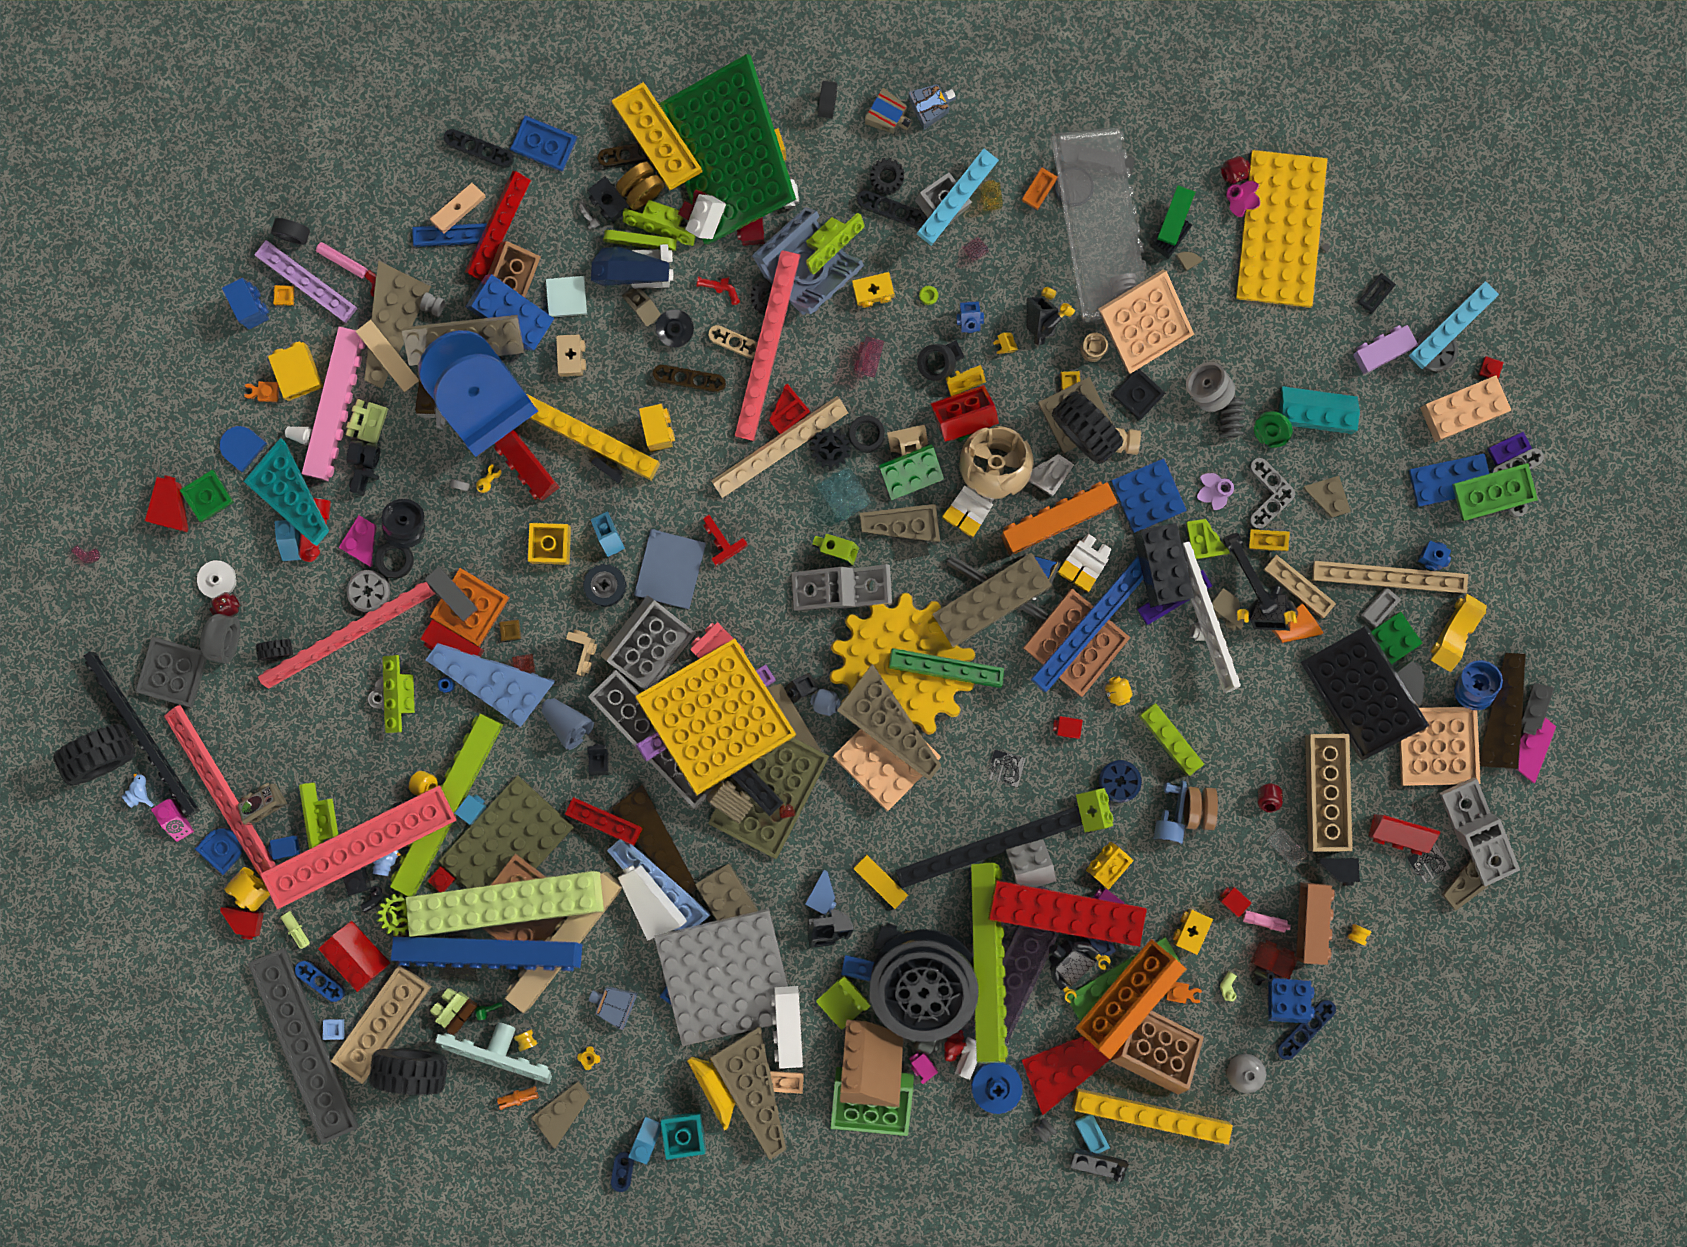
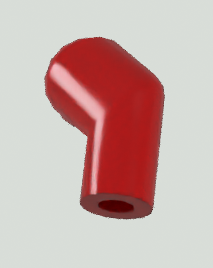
M368 270L364 277L372 283L370 294L374 297L377 275Z

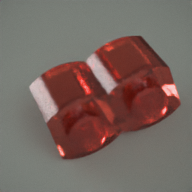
M1268 940L1265 943L1260 941L1251 963L1283 978L1290 979L1298 960L1294 956L1295 952L1286 948L1281 951L1276 948L1277 944Z

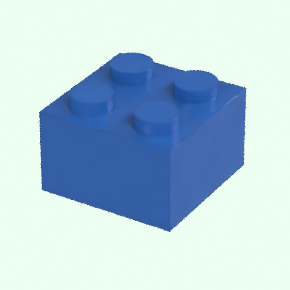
M241 278L222 287L238 322L246 328L251 329L269 320L267 316L269 310L265 303L260 301L259 297L261 294L258 288L253 286L251 282Z

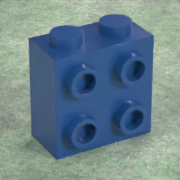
M1277 978L1269 981L1268 1021L1310 1022L1311 1018H1314V1006H1311V999L1314 998V987H1311V981Z

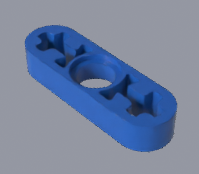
M305 960L296 965L295 974L328 1000L337 1002L345 996L344 987L312 962ZM307 965V970L310 973H314V970L316 971V973L311 977V980L308 979L311 976L310 974L301 973V966ZM319 975L325 978V984L322 987L317 986L315 983V979ZM331 982L332 985H330L329 987L333 990L338 988V994H340V996L333 997V992L330 989H327L326 992L324 991V989L328 987L329 983Z

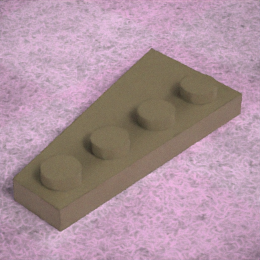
M936 504L860 513L862 533L940 543Z
M778 684L768 687V691L795 731L796 736L794 738L821 751L791 699L787 696L783 686Z

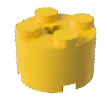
M243 867L227 884L224 890L236 898L235 903L243 909L247 907L252 912H255L270 896V893L264 881L253 875L254 871Z

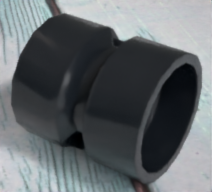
M353 439L348 447L347 463L357 466L362 464L365 468L375 469L380 458V445L372 443L365 445L363 441Z

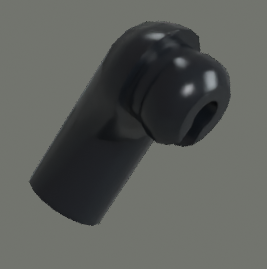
M373 886L370 889L369 900L360 904L364 913L381 904L383 896L381 887Z
M1257 968L1251 982L1256 986H1260L1265 980L1272 981L1275 975L1264 968Z

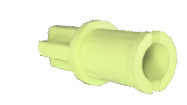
M291 911L280 917L289 931L288 935L291 934L300 949L310 944L301 929L302 925L298 924Z

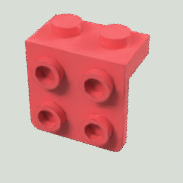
M718 622L715 625L711 623L705 629L706 634L702 638L697 637L691 643L693 647L690 650L700 659L734 638Z

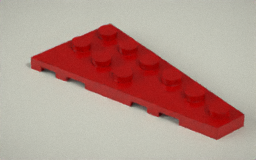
M1084 1036L1021 1059L1042 1115L1047 1113L1110 1060Z

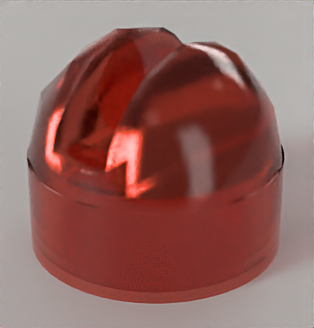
M786 804V808L784 805L780 807V819L795 816L794 808L790 804Z

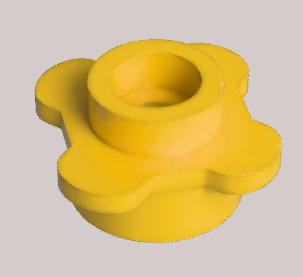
M591 1046L587 1047L585 1052L579 1053L577 1056L578 1061H581L585 1070H590L595 1063H599L601 1060L600 1056L596 1055L594 1048Z

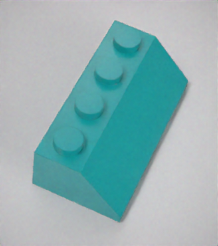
M1282 386L1278 413L1287 417L1292 426L1354 434L1358 431L1360 409L1358 396Z

